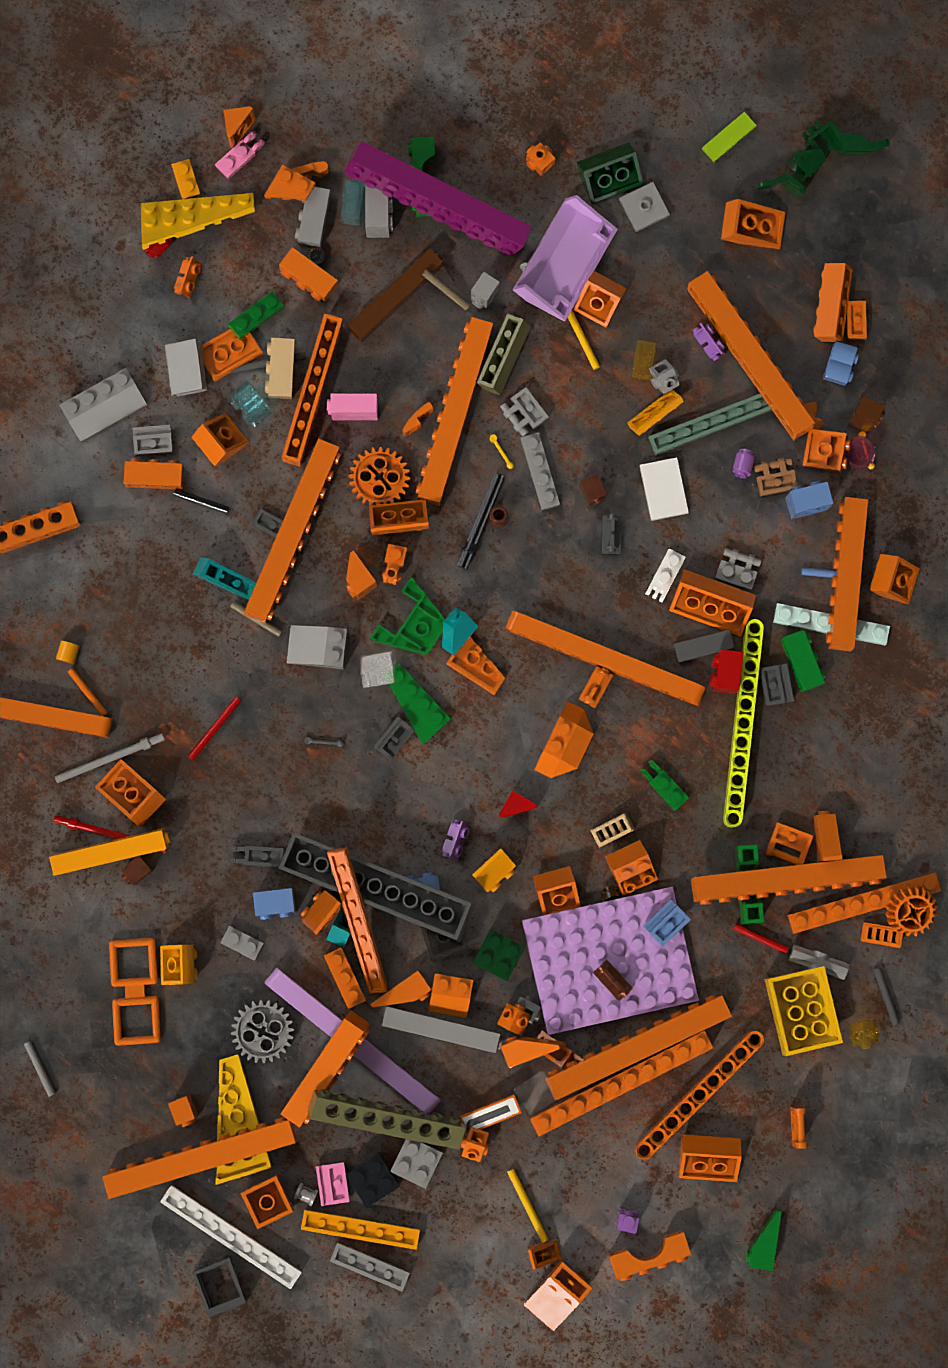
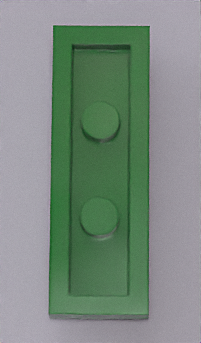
M271 291L229 322L228 327L241 340L283 309L284 304Z

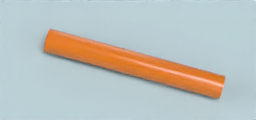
M71 668L68 674L100 715L106 716L109 712L77 671Z

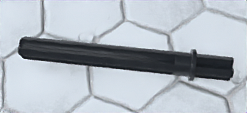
M499 473L493 475L465 547L461 549L463 552L457 564V567L467 570L473 555H476V547L504 481V476Z

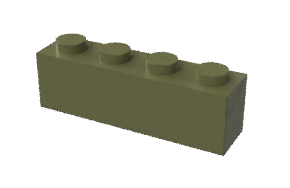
M509 314L506 315L477 381L484 390L501 396L531 328L524 319Z

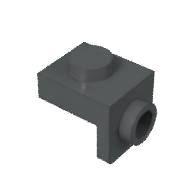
M525 994L524 998L519 996L516 1003L533 1011L528 1023L538 1022L542 1014L539 1011L541 1007L534 1003V998Z

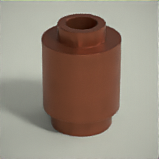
M496 506L491 509L489 513L491 525L501 528L507 524L508 511L504 507ZM499 515L502 517V520H496L495 517Z

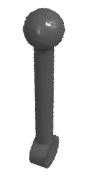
M310 737L304 739L307 745L317 743L337 745L338 747L344 746L343 740H315Z

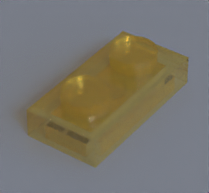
M637 340L631 379L651 380L649 368L653 366L656 343Z

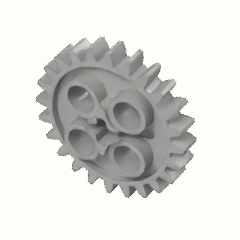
M263 1000L259 1001V1005L252 1001L251 1008L247 1004L244 1005L246 1011L239 1010L238 1012L241 1017H234L238 1023L231 1025L236 1028V1031L231 1032V1035H236L237 1037L232 1042L239 1043L235 1049L242 1048L241 1056L247 1053V1060L255 1057V1063L259 1061V1058H262L263 1063H266V1058L273 1062L274 1055L277 1058H281L279 1052L286 1053L287 1051L284 1046H291L288 1039L294 1038V1036L289 1035V1032L294 1031V1028L289 1027L293 1020L287 1021L286 1019L290 1014L283 1015L284 1007L278 1010V1003H275L272 1007L270 1000L267 1001L266 1005L263 1004ZM255 1013L263 1015L264 1019L261 1024L254 1022L253 1016ZM275 1021L281 1025V1030L277 1033L271 1030V1024ZM247 1023H251L258 1028L265 1026V1031L277 1036L278 1040L265 1034L261 1037L259 1035L260 1032L247 1026ZM246 1031L254 1032L255 1038L253 1041L245 1039ZM264 1039H269L272 1042L270 1050H265L262 1047Z

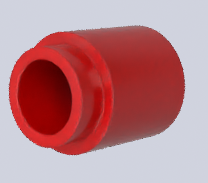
M169 238L165 240V243L158 244L157 242L151 244L144 252L151 259L153 257L158 259L170 247L169 244L172 240Z

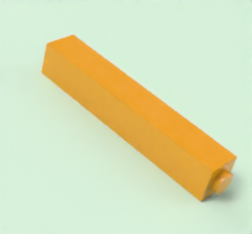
M165 828L52 854L49 859L53 875L55 876L165 850L169 847L171 838L169 832H166Z

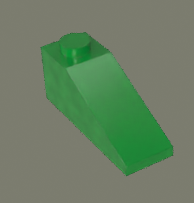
M778 1209L773 1211L753 1240L750 1250H746L745 1262H748L747 1265L750 1268L773 1271L781 1211Z

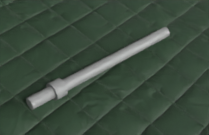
M163 733L149 739L148 737L143 738L139 743L56 775L55 780L57 783H60L139 750H147L152 745L165 740Z

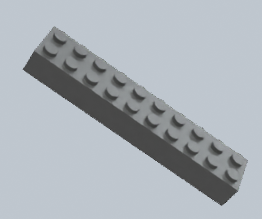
M293 833L279 869L339 893L327 852L334 848ZM349 855L364 904L461 942L475 905Z

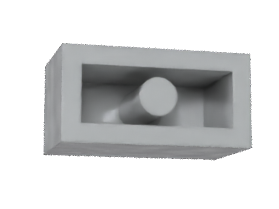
M483 272L471 289L472 304L479 309L484 308L487 310L499 293L500 282Z

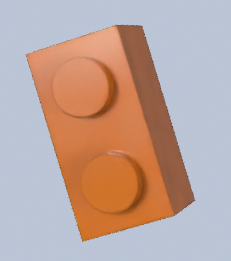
M191 1094L168 1103L176 1126L181 1124L182 1127L196 1122L195 1118L199 1115Z

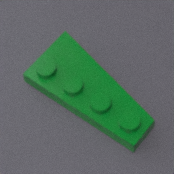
M399 663L385 675L387 682L422 745H424L451 718Z

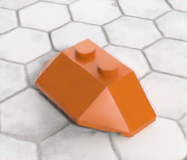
M568 701L566 702L534 769L535 771L554 778L578 768L594 735L583 708Z

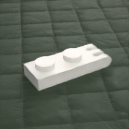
M668 549L645 594L649 596L653 589L655 593L652 598L656 599L658 593H661L659 601L663 602L686 557Z

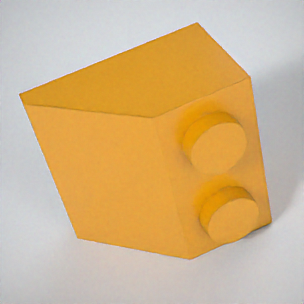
M499 849L472 874V877L487 893L490 890L494 893L501 886L499 882L504 877L508 880L515 873L514 868L516 865L502 849Z

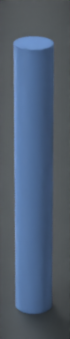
M803 567L801 569V575L832 578L836 573V570Z

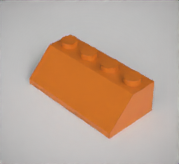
M684 569L669 611L723 631L730 630L731 634L741 637L752 612L756 595Z

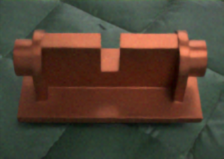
M608 960L604 961L593 972L618 1001L623 997L625 998L633 989Z

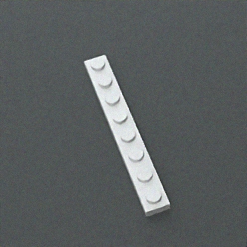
M171 1185L160 1201L289 1289L293 1287L302 1273L301 1270L175 1186Z

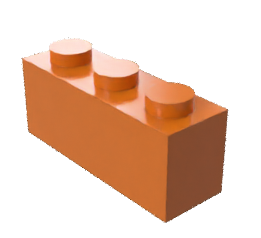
M293 247L279 264L280 273L285 278H292L300 289L310 291V295L317 301L322 300L326 302L339 285L337 279Z
M136 458L125 461L123 484L126 487L183 490L184 466L179 461L168 460V463H160V460L150 459L149 462H141V459Z
M341 947L324 955L348 1009L366 1001L367 999L343 948Z

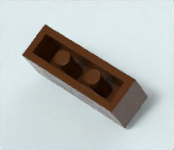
M863 396L854 408L847 426L863 431L866 434H869L871 430L875 431L884 418L885 412L883 408L885 405Z

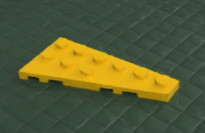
M253 193L141 203L142 249L145 250L149 248V245L157 242L158 244L165 243V240L171 237L180 238L203 230L205 226L212 223L215 225L221 224V220L227 218L235 219L255 212Z
M240 1054L219 1061L217 1141L221 1135L230 1133V1136L238 1135V1130L248 1128L251 1131L256 1129V1125L260 1124ZM264 1152L218 1166L216 1185L272 1168L269 1153Z

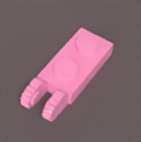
M255 131L248 134L244 140H241L215 164L216 168L227 179H230L264 146L265 141L263 139L255 143L252 148L248 146L257 136Z

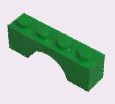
M434 137L411 138L412 144L408 145V154L412 156L413 163H409V165L423 171L428 164L435 161ZM412 207V211H416V217L430 216L419 213L416 208Z
M757 845L734 847L736 872L758 870ZM753 895L749 896L750 899L739 901L741 924L764 922L761 898Z

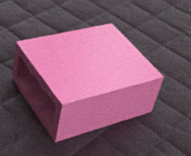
M331 394V399H327L328 415H331L332 420H378L377 394Z

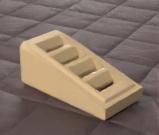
M624 813L590 831L600 848L632 832L635 828L628 814ZM621 819H623V821H624V823H625V825H626V827H627L626 830H624V828H623V826H622V824H621V822H620ZM613 823H616L620 833L617 834ZM605 827H609L613 835L612 837L609 836ZM599 830H602L606 840H602L598 832Z

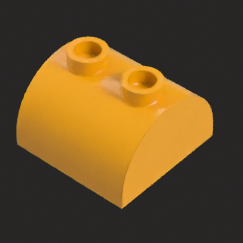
M194 944L160 946L161 985L195 984L198 971L194 968V960L197 958V950L194 948Z

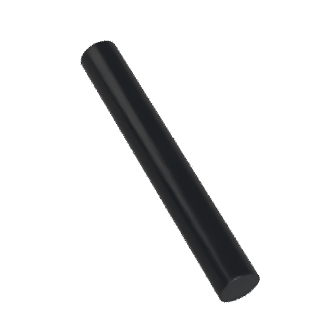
M175 489L173 494L175 497L228 514L230 509L228 506Z

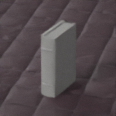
M191 339L165 345L171 395L173 397H180L207 391L201 341Z

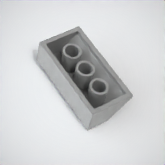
M125 368L59 406L82 442L147 406L128 370Z

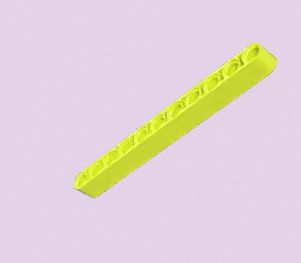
M757 619L749 621L744 629L742 652L744 653L739 691L737 692L723 815L724 824L730 828L739 826L743 819L764 631L762 622ZM751 624L757 625L759 628L758 633L750 632L749 626ZM749 643L755 644L757 647L756 652L748 651L747 645ZM752 662L755 667L754 671L746 670L745 663ZM744 681L752 683L751 690L744 689ZM742 700H748L750 702L749 709L742 708ZM743 718L748 721L747 728L739 726L740 719ZM739 737L745 739V747L741 748L737 745L736 741ZM737 756L742 757L744 760V764L741 767L737 766L734 762ZM733 776L741 777L742 783L740 786L733 784ZM732 794L739 796L740 802L738 805L731 803L730 797ZM733 813L737 816L736 824H731L728 821L729 814Z

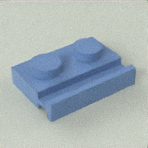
M670 899L643 927L663 947L691 919Z

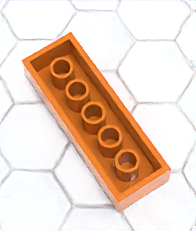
M352 1010L349 1012L281 1112L282 1116L299 1128L303 1123L308 1124L311 1119L307 1111L313 1091H320L321 1089L331 1090L338 1080L336 1075L339 1077L349 1064L346 1060L350 1061L359 1049L357 1043L361 1045L369 1034L370 1030L367 1028L370 1023Z

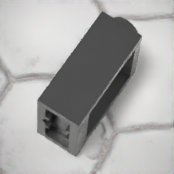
M225 1254L214 1258L215 1262L211 1264L203 1262L196 1265V1270L192 1272L209 1317L247 1302V1297L231 1256L226 1257ZM227 1264L239 1295L212 1305L201 1274Z

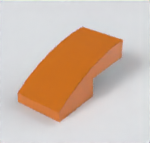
M430 402L418 409L407 421L402 430L404 437L420 429L421 423L419 420L433 413V407Z

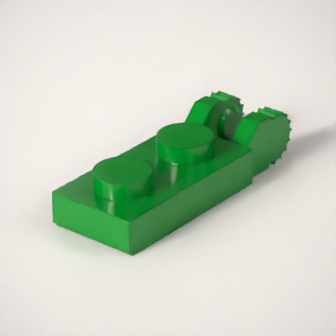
M650 760L648 762L650 767L658 775L653 779L644 768L640 770L641 774L649 781L652 788L665 802L676 811L689 797L664 770H661L653 760Z

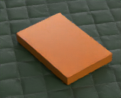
M231 329L201 345L204 366L214 382L230 374L237 367L263 354L251 332L239 340Z

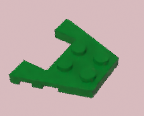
M410 577L401 592L416 601V606L396 635L378 625L369 639L428 656L443 633L445 618L418 586L416 581Z

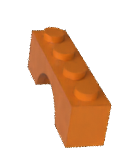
M683 1230L665 1235L661 1249L652 1257H636L627 1248L610 1253L608 1256L616 1280L625 1281L632 1278V1274L638 1272L639 1275L649 1273L650 1268L653 1267L661 1269L669 1266V1262L675 1260L677 1263L683 1262L688 1259L687 1256H690L691 1252Z

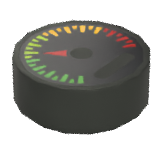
M312 247L307 252V258L316 265L320 266L325 262V252L321 247Z

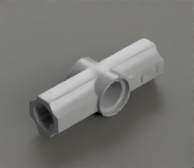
M793 945L788 959L796 964L806 966L808 969L825 966L826 974L842 980L845 979L850 965L846 962L830 958L829 955L822 952L811 951L797 945Z

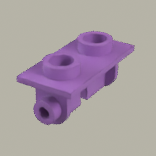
M700 323L702 328L700 329L698 326L693 330V335L700 345L708 343L703 349L710 359L716 361L720 358L719 354H727L724 350L726 346L720 339H716L714 336L715 331L710 324Z
M454 819V822H451L447 835L453 837L452 841L445 839L441 850L443 852L442 856L458 861L463 852V843L469 835V824Z

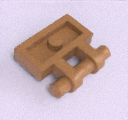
M778 458L777 461H762L760 464L753 465L754 472L762 471L763 476L756 478L760 497L791 491L793 487L798 486L795 471L786 470V466L792 465L791 458ZM779 468V473L770 474V469Z

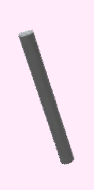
M305 352L294 354V361L306 359ZM270 359L245 363L231 372L233 374L266 367V362L270 361Z

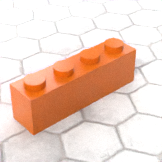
M825 263L821 274L822 286L819 290L820 300L819 306L816 309L817 321L814 326V337L821 342H843L853 268L846 263Z

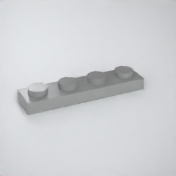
M539 432L520 437L541 511L560 506Z
M337 1242L330 1260L332 1263L402 1292L410 1274L409 1271Z

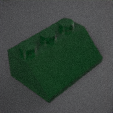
M629 142L577 162L580 178L591 204L644 184L636 151Z

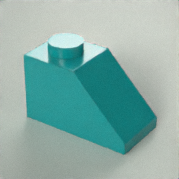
M456 607L443 622L442 648L454 656L478 628V625L466 613Z
M342 906L326 940L344 948L351 935V931Z

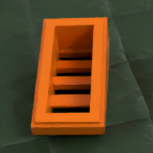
M863 922L860 941L901 948L903 934L901 935L900 933L901 929L895 931L889 926ZM869 927L872 928L871 939H867ZM877 929H880L879 940H875ZM885 930L888 931L887 942L883 941ZM893 932H896L895 943H891Z

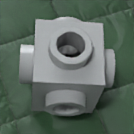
M666 359L649 368L653 387L659 389L663 394L680 385L677 379L679 377L678 371Z

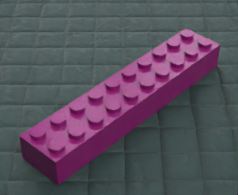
M360 141L352 151L344 169V173L351 179L360 180L367 187L376 188L382 191L385 196L394 197L403 205H410L416 208L419 213L428 214L434 220L444 222L450 225L452 229L462 231L468 237L482 241L488 247H495L506 256H513L524 247L532 227L363 141Z

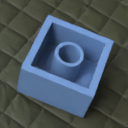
M821 480L810 483L808 487L803 488V485L793 487L785 498L791 520L827 511L833 505L828 482L822 483Z
M293 888L253 893L255 916H260V920L273 919V915L280 914L281 918L291 917L293 912H297Z

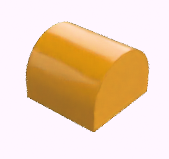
M61 641L56 660L75 665L80 646Z

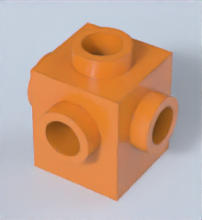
M541 142L537 146L532 145L526 152L527 166L532 171L535 170L540 176L544 175L555 165L556 158L552 155V150L547 145L543 146Z
M507 1003L497 1024L522 1036L532 1015L525 1012L526 1008L517 1003L515 1006Z
M470 1127L467 1137L463 1136L460 1146L463 1148L461 1156L480 1162L482 1155H487L490 1144L486 1143L489 1133Z

